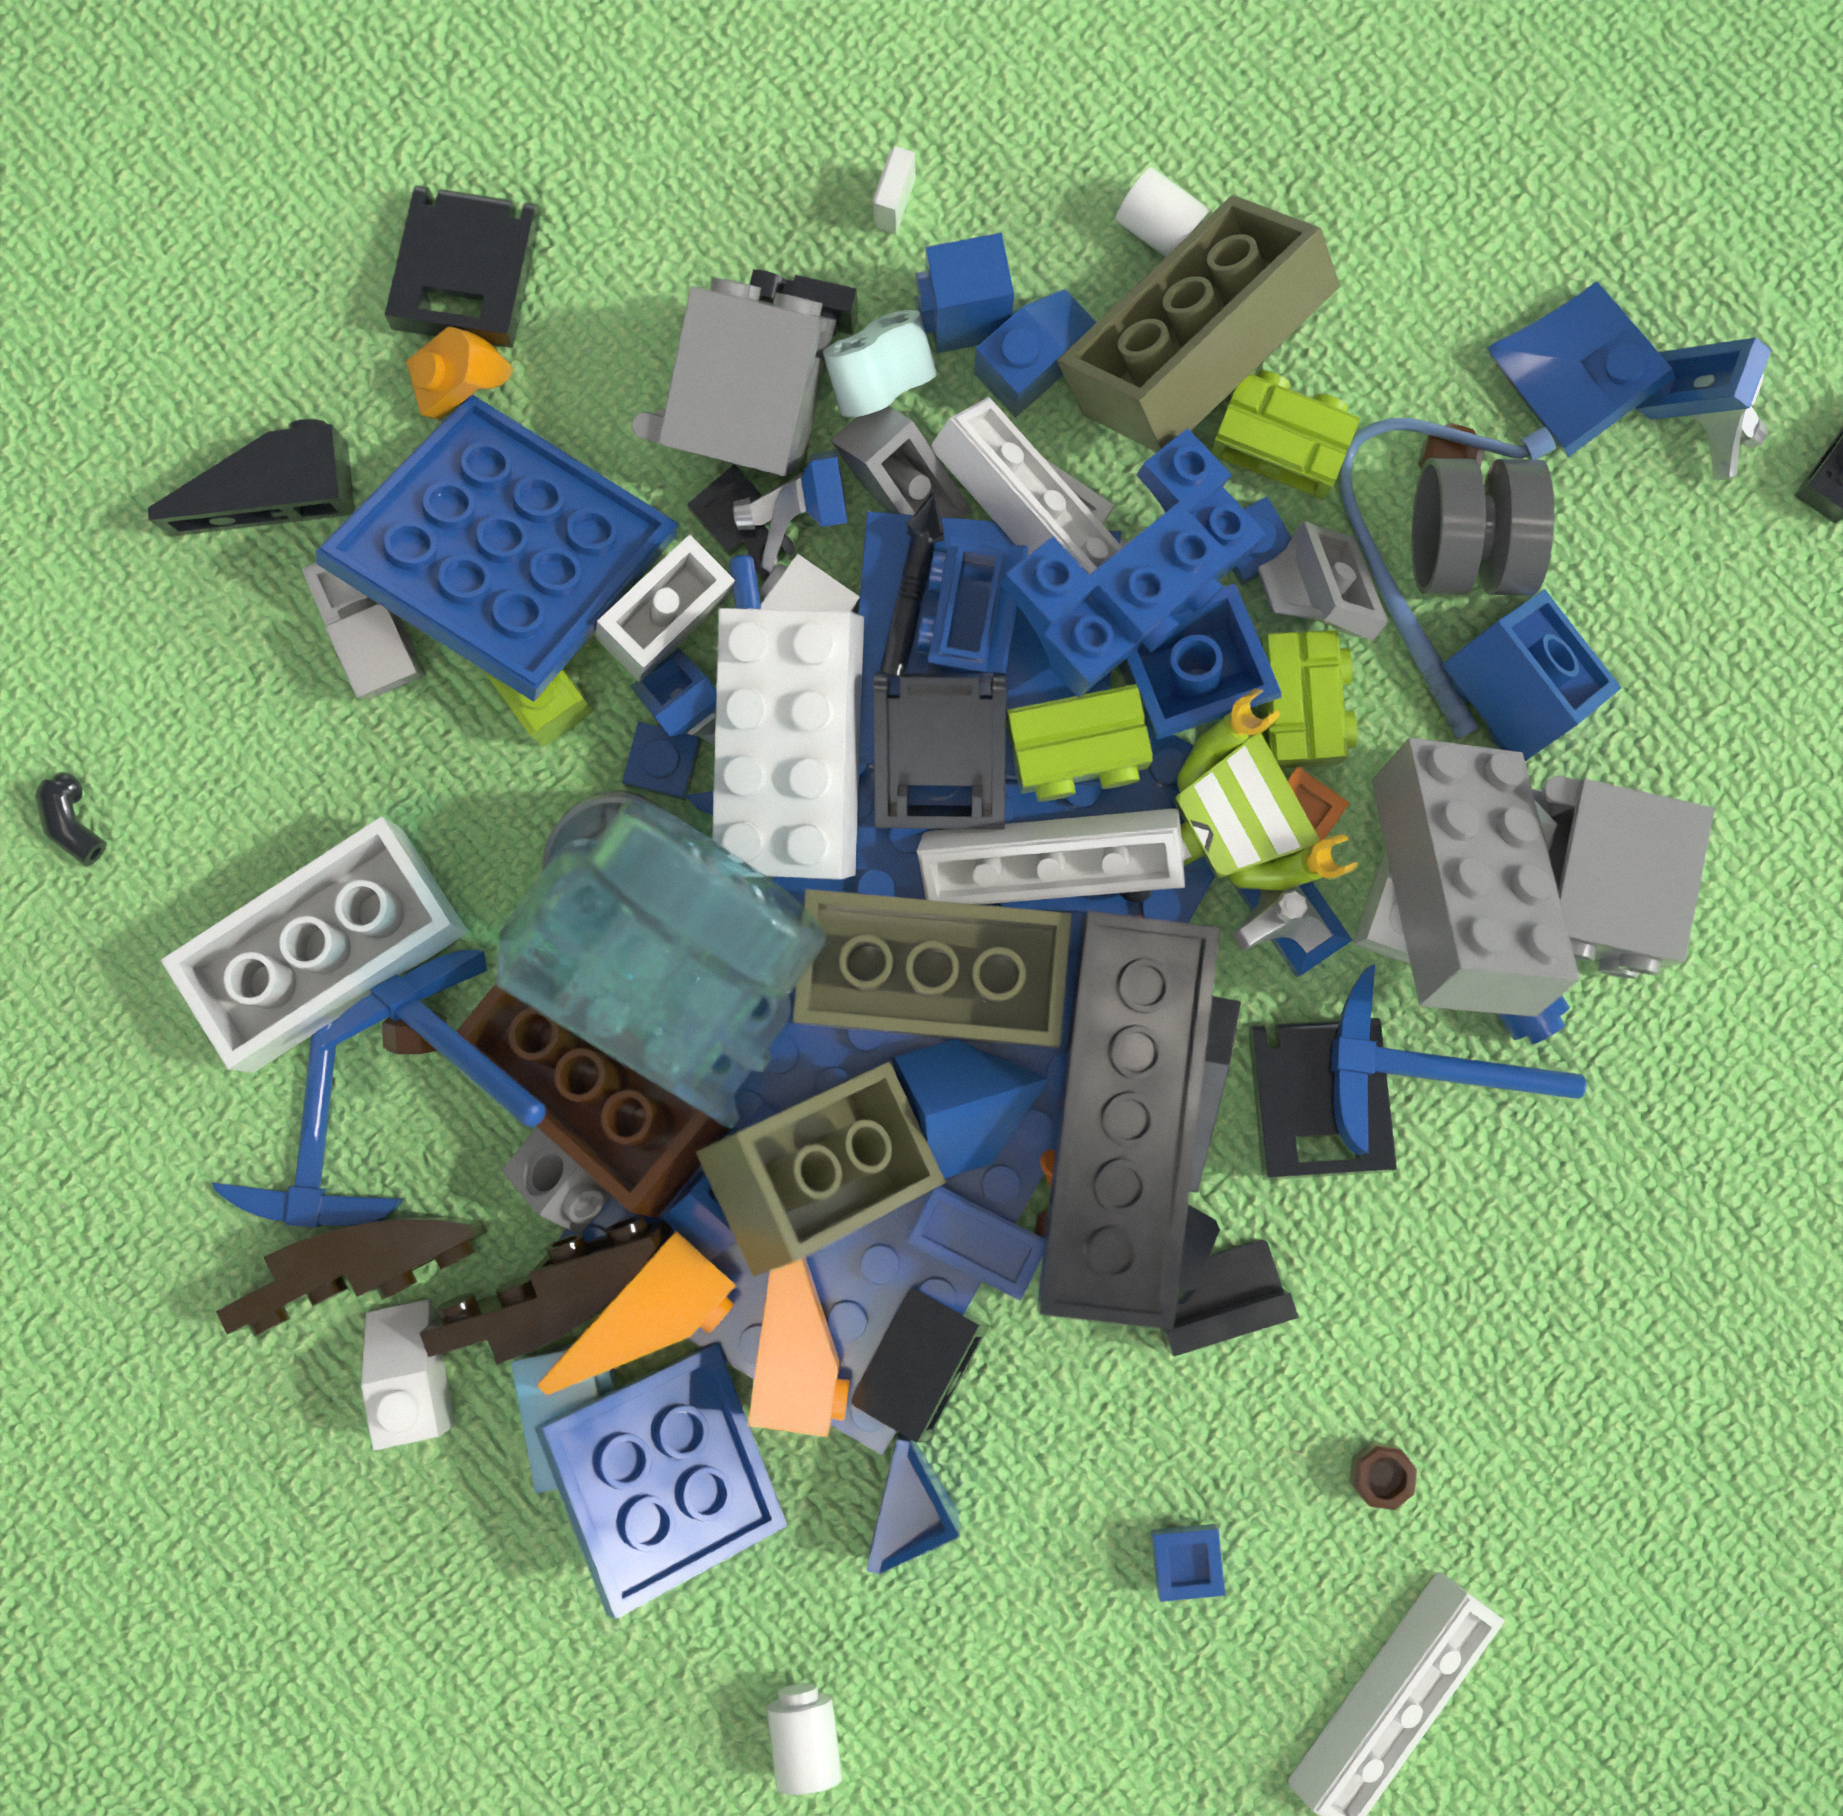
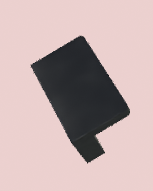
M1258 1239L1210 1254L1197 1289L1185 1304L1176 1305L1173 1330L1160 1328L1166 1350L1173 1357L1299 1318L1291 1292L1282 1288L1268 1242Z
M911 1289L852 1397V1405L916 1443L930 1440L990 1325L969 1313L958 1312L918 1289Z

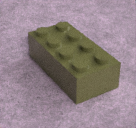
M1231 195L1057 360L1082 414L1155 452L1161 450L1187 428L1191 431L1341 287L1321 228Z
M806 889L793 1022L797 1025L1058 1048L1061 1041L1072 913Z

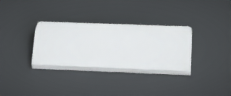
M987 397L951 417L933 441L931 446L933 452L1015 545L1028 546L1027 556L1053 536L1090 575L1123 548L991 398Z
M1178 809L1005 824V829L934 830L923 834L917 850L925 898L932 901L981 905L1185 887L1181 825Z
M1441 1572L1436 1573L1293 1771L1288 1780L1289 1787L1312 1811L1320 1816H1367L1505 1620Z

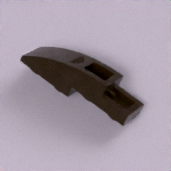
M638 1215L609 1226L605 1230L607 1234L605 1236L586 1241L584 1235L579 1233L551 1243L546 1247L547 1255L528 1276H523L501 1285L496 1289L497 1295L477 1300L474 1293H467L437 1307L439 1315L419 1333L428 1358L488 1340L496 1364L530 1353L559 1339L589 1320L612 1301L652 1257L672 1227L662 1218L645 1223L644 1217Z
M412 1216L382 1219L331 1230L295 1242L264 1256L265 1262L275 1281L217 1310L216 1313L227 1335L249 1327L253 1337H256L290 1320L286 1310L287 1307L307 1297L311 1306L314 1307L348 1290L349 1288L344 1280L345 1277L348 1278L356 1297L377 1290L381 1299L384 1300L417 1283L418 1281L413 1273L414 1270L434 1260L439 1269L442 1270L472 1255L476 1251L471 1241L488 1232L482 1221L445 1216Z

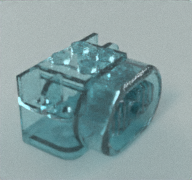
M634 800L625 803L598 841L592 839L574 840L565 844L551 859L499 932L497 985L731 1129L739 1119L734 1094L752 1070L763 1072L770 1063L772 1057L769 1047L785 1027L790 1016V1000L788 995L824 948L826 935L818 920L797 899L762 872L668 811L644 801Z

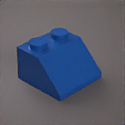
M1235 583L1225 586L1197 614H1194L1188 607L1179 613L1175 619L1180 626L1155 650L1150 652L1143 644L1118 665L1126 686L1137 685L1144 713V722L1157 740L1223 718L1232 712L1233 705L1238 699L1254 689H1261L1263 692L1251 700L1250 708L1281 698V689Z
M1545 589L1497 621L1441 664L1450 675L1451 685L1455 692L1464 701L1471 703L1488 724L1489 733L1494 743L1501 750L1522 752L1524 761H1527L1577 726L1621 689L1618 682Z

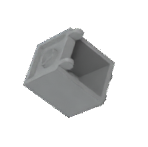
M712 277L710 288L691 286L666 409L655 413L643 412L636 415L632 422L634 433L639 438L657 442L660 445L782 476L803 469L826 368L823 351L831 345L836 320L820 316L823 303L775 293L773 304L760 301V287L729 279Z
M1554 776L1548 779L1543 784L1542 791L1532 789L1534 800L1557 823L1548 855L1575 959L1600 962L1598 972L1628 979H1637L1638 973L1659 975L1661 967L1685 963L1715 807L1589 779L1576 780L1563 776Z

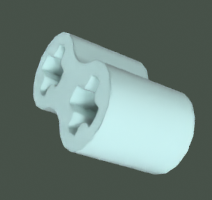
M903 310L879 317L869 323L860 333L831 344L823 351L841 415L845 417H859L877 412L893 403L894 399L901 393L930 381L937 373L921 313L918 310Z

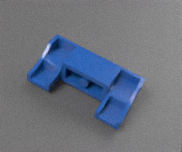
M1188 428L1144 462L1136 474L1165 511L1155 522L1090 575L1052 536L1009 570L1000 583V586L1018 605L1037 633L1047 654L1051 669L1078 698L1141 645L1144 644L1150 652L1160 646L1180 626L1175 617L1188 607L1194 614H1197L1206 607L1224 588L1219 580L1251 554L1267 535L1256 521L1224 489V485L1232 474Z

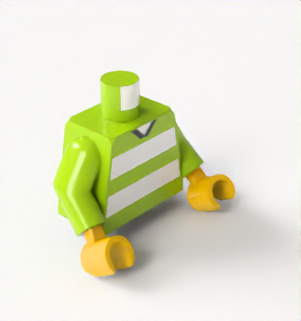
M1261 689L1250 691L1237 700L1233 705L1231 713L1225 715L1197 739L1177 774V786L1180 794L1173 799V802L1184 820V823L1180 824L1184 867L1204 857L1215 878L1226 876L1237 888L1284 891L1318 880L1321 877L1330 879L1350 873L1356 869L1357 862L1342 867L1337 865L1331 857L1333 845L1349 840V838L1344 834H1340L1320 841L1261 732L1276 722L1279 718V711L1277 709L1264 720L1256 718L1251 712L1250 703L1252 699L1263 691Z

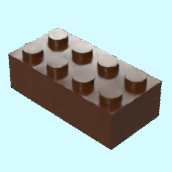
M531 942L456 1031L544 1105L546 1110L545 1117L537 1127L631 1213L658 1218L700 1167L701 1162L696 1152L721 1141L741 1117L559 956Z

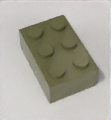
M890 1062L696 1152L753 1277L792 1264L946 1183Z

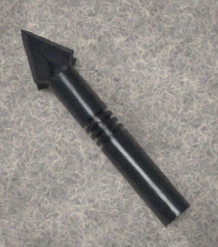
M935 491L930 494L906 523L908 528L906 532L911 538L902 573V578L904 579L900 581L902 585L899 586L900 592L897 594L900 598L896 599L879 672L888 673V677L900 680L901 673H906L921 603L919 602H922L923 597L921 596L924 595L922 589L926 587L923 583L927 582L936 542L944 541V530Z

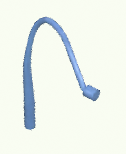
M1389 418L1374 422L1354 434L1338 473L1341 496L1371 574L1419 672L1423 674L1425 683H1428L1432 696L1437 700L1439 709L1443 716H1446L1447 723L1452 728L1451 731L1457 740L1475 731L1479 726L1475 719L1471 717L1472 714L1465 706L1467 705L1465 701L1453 689L1450 676L1441 665L1443 660L1402 596L1365 525L1352 488L1351 470L1353 459L1358 448L1366 440L1389 431L1419 432L1515 459L1527 457L1528 459L1536 460L1555 450L1556 446L1546 427H1542L1520 439L1521 446H1516L1424 420Z

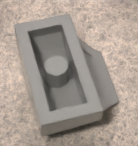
M1303 521L1294 533L1287 548L1274 559L1260 565L1258 568L1273 613L1311 619L1330 625L1348 636L1374 640L1388 623L1355 537Z

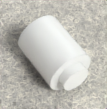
M1150 167L1136 181L1123 200L1116 214L1115 221L1164 257H1167L1213 211L1156 169Z
M812 1683L795 1684L780 1689L778 1691L779 1699L771 1702L766 1707L777 1791L783 1794L801 1795L823 1791L836 1786L841 1782L842 1774L832 1696L818 1693L817 1685Z

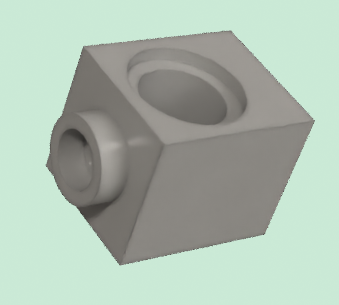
M369 597L353 602L338 610L337 612L341 620L325 627L357 698L371 700L426 676L402 619L382 605H376V602Z
M538 1127L535 1128L501 1170L538 1215L577 1234L582 1233L612 1196Z

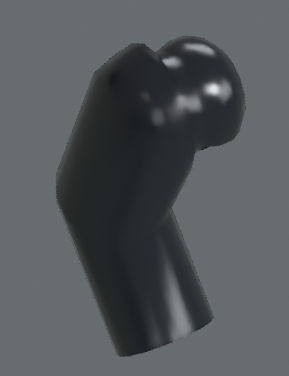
M67 772L56 773L51 780H42L35 793L43 832L48 839L84 866H90L102 856L107 842L76 819L73 804L82 799L83 790L79 780Z

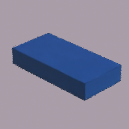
M940 1185L927 1192L904 1238V1242L1021 1301L1043 1257L1045 1238Z

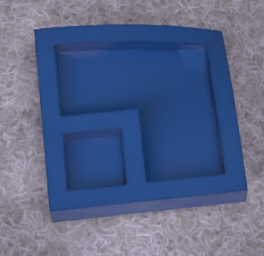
M1598 281L1545 317L1510 336L1494 342L1487 348L1491 358L1542 426L1547 428L1553 440L1567 457H1570L1675 379L1673 368Z

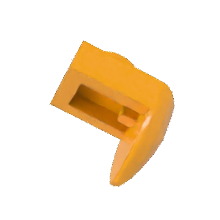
M450 326L445 328L406 361L420 415L438 420L446 416L477 390L500 387L509 379L513 372V368L503 355L485 339L474 333Z

